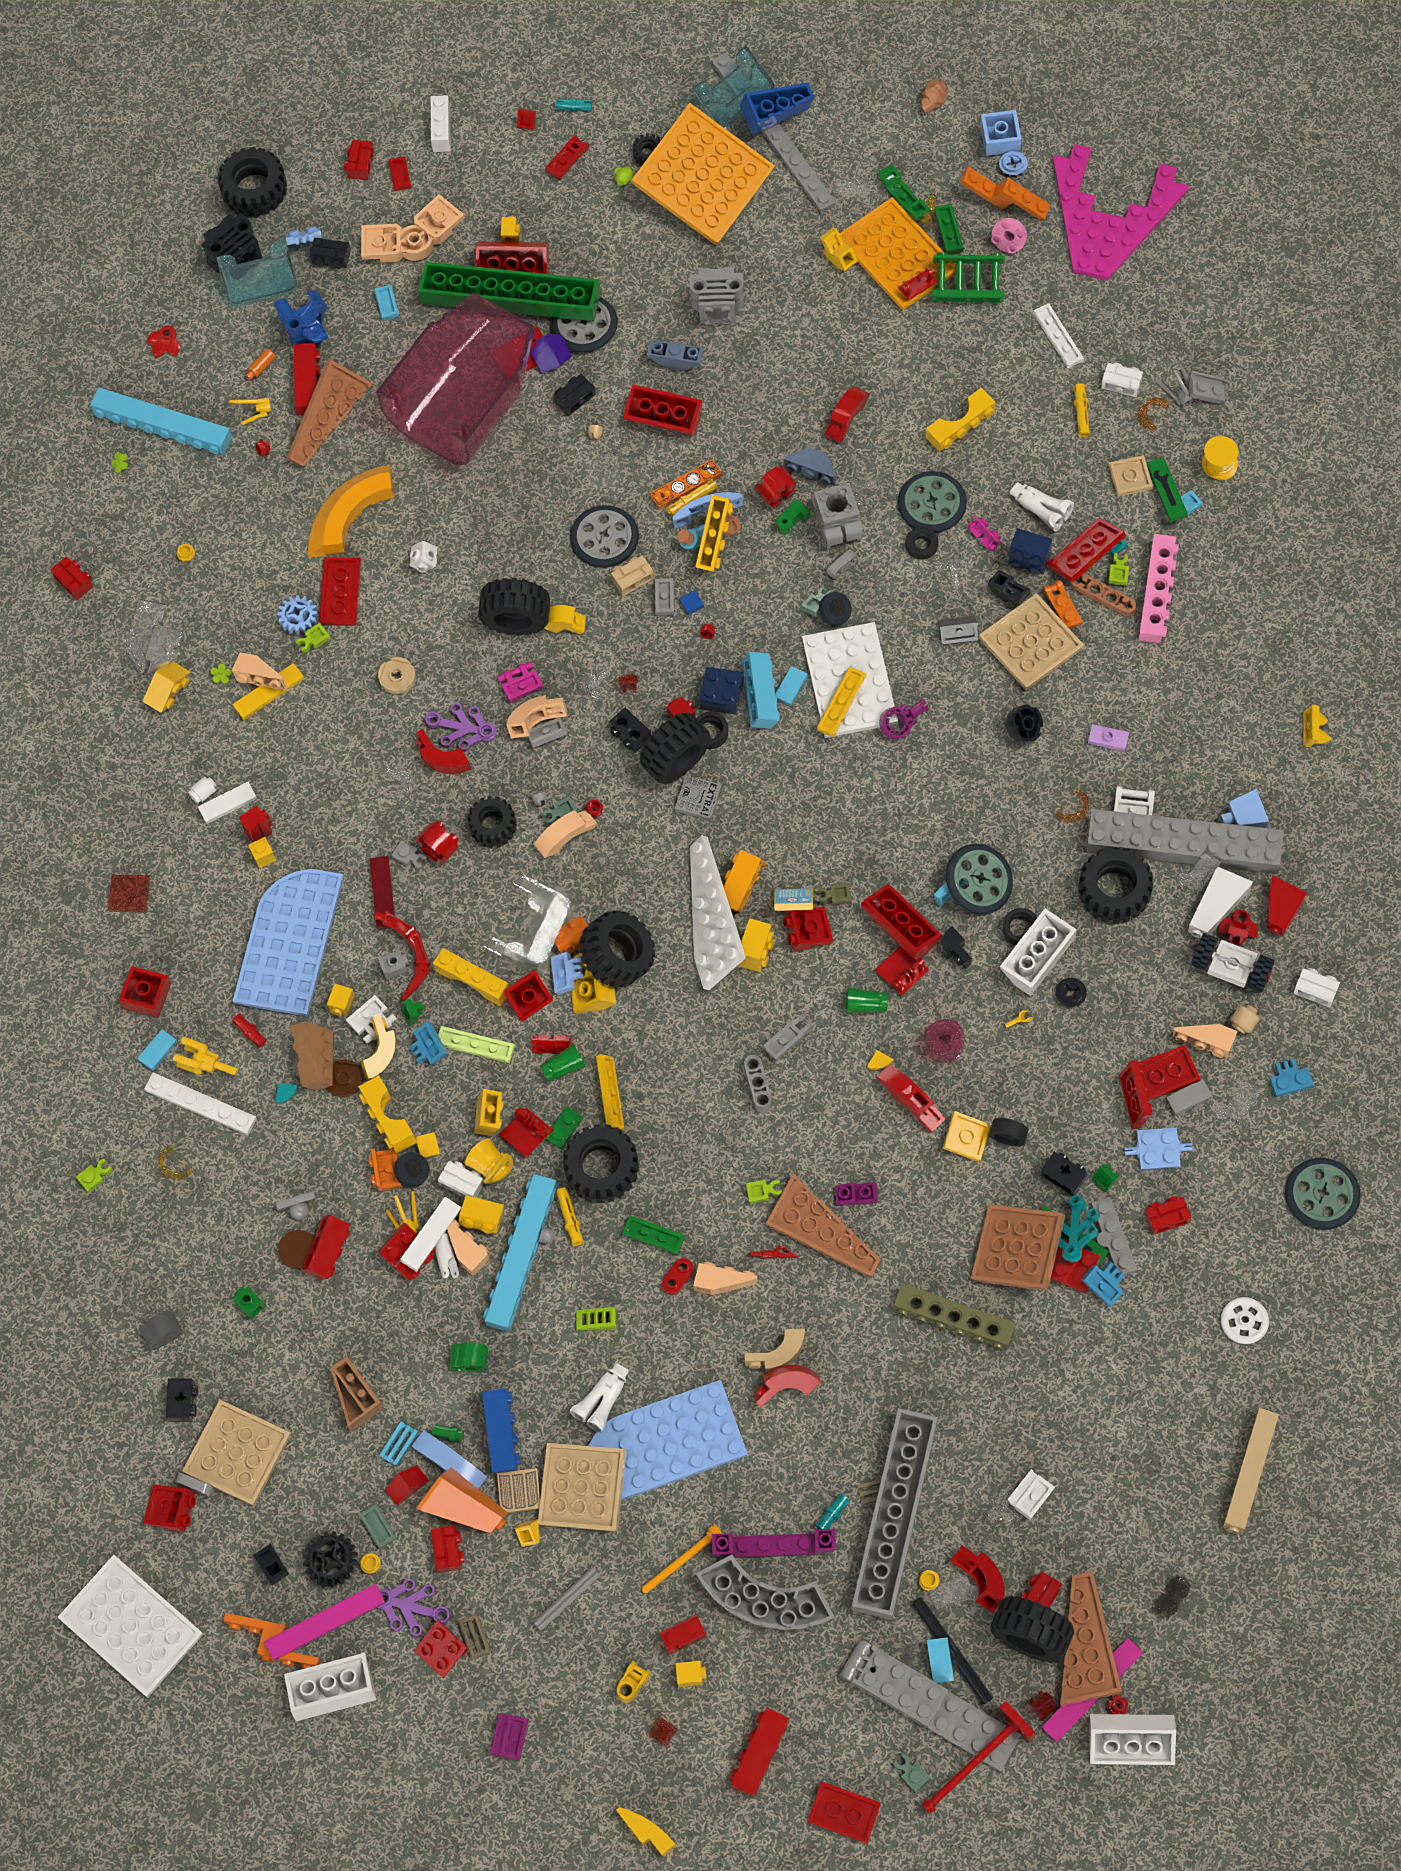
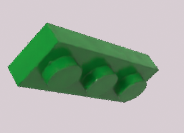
M952 203L934 207L945 253L950 255L964 252Z
M629 1215L622 1232L626 1237L676 1255L679 1254L685 1239L683 1234Z

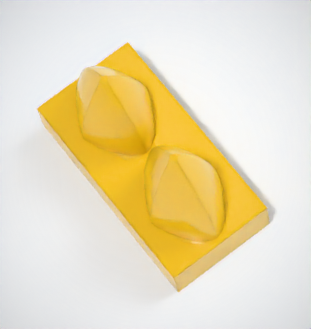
M1311 705L1303 711V746L1311 747L1315 743H1327L1332 739L1326 732L1319 729V726L1325 725L1328 720L1319 712V706Z

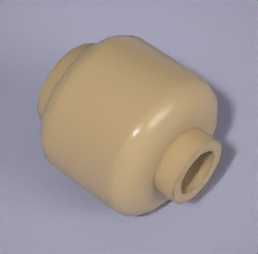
M1247 1005V1007L1239 1006L1230 1018L1231 1027L1243 1035L1251 1033L1259 1022V1017L1256 1014L1257 1010L1250 1005Z

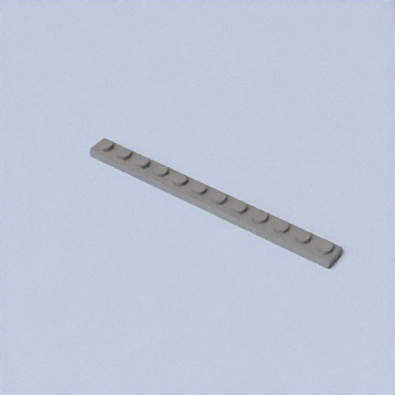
M727 52L712 60V65L740 103L746 93L755 92ZM779 123L762 130L763 135L819 212L823 213L836 206L834 198Z

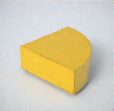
M877 1050L868 1063L867 1068L870 1070L884 1069L892 1064L894 1059Z

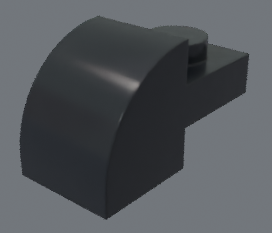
M998 570L988 582L991 591L1005 603L1010 601L1020 606L1030 594L1029 588L1015 582L1013 576L1001 570Z
M951 926L943 936V955L946 960L953 956L955 963L958 966L962 965L966 969L971 965L972 958L963 949L965 939Z
M271 1544L253 1555L272 1586L290 1575Z

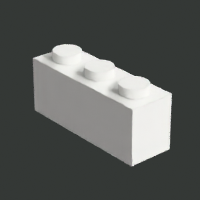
M448 95L431 96V143L433 152L451 151L450 103Z

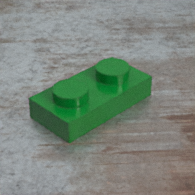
M565 1107L553 1125V1131L545 1140L562 1150L582 1121L583 1116Z

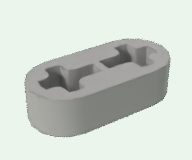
M852 549L846 551L830 565L827 574L833 579H837L857 561L858 555Z
M179 1473L175 1481L176 1484L206 1497H210L214 1488L183 1473Z

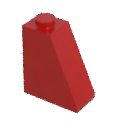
M1274 875L1271 877L1266 928L1272 934L1284 937L1304 903L1307 892Z

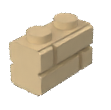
M640 556L631 558L628 564L614 568L611 578L621 595L625 596L653 580L654 572L646 559Z

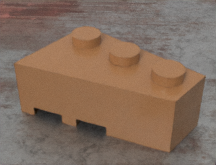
M305 1021L290 1026L289 1031L293 1033L295 1041L293 1049L294 1051L297 1050L299 1058L297 1066L302 1087L317 1091L332 1086L333 1031Z
M347 1356L331 1367L347 1426L353 1432L382 1411L384 1407Z

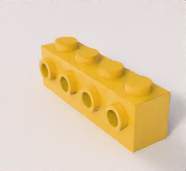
M711 496L696 568L712 572L720 568L721 558H719L720 550H724L725 540H723L724 532H728L730 523L727 522L728 514H732L734 506L729 498Z

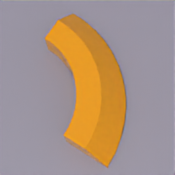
M391 465L377 467L356 475L342 484L328 497L312 524L308 543L309 558L345 553V541L349 526L362 513V510L369 505L394 498Z

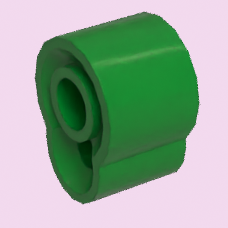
M470 1342L451 1345L449 1369L459 1372H485L487 1368L488 1346Z

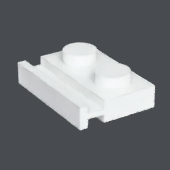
M1031 1469L1006 1502L1010 1503L1014 1509L1031 1520L1055 1487L1040 1475L1035 1474Z

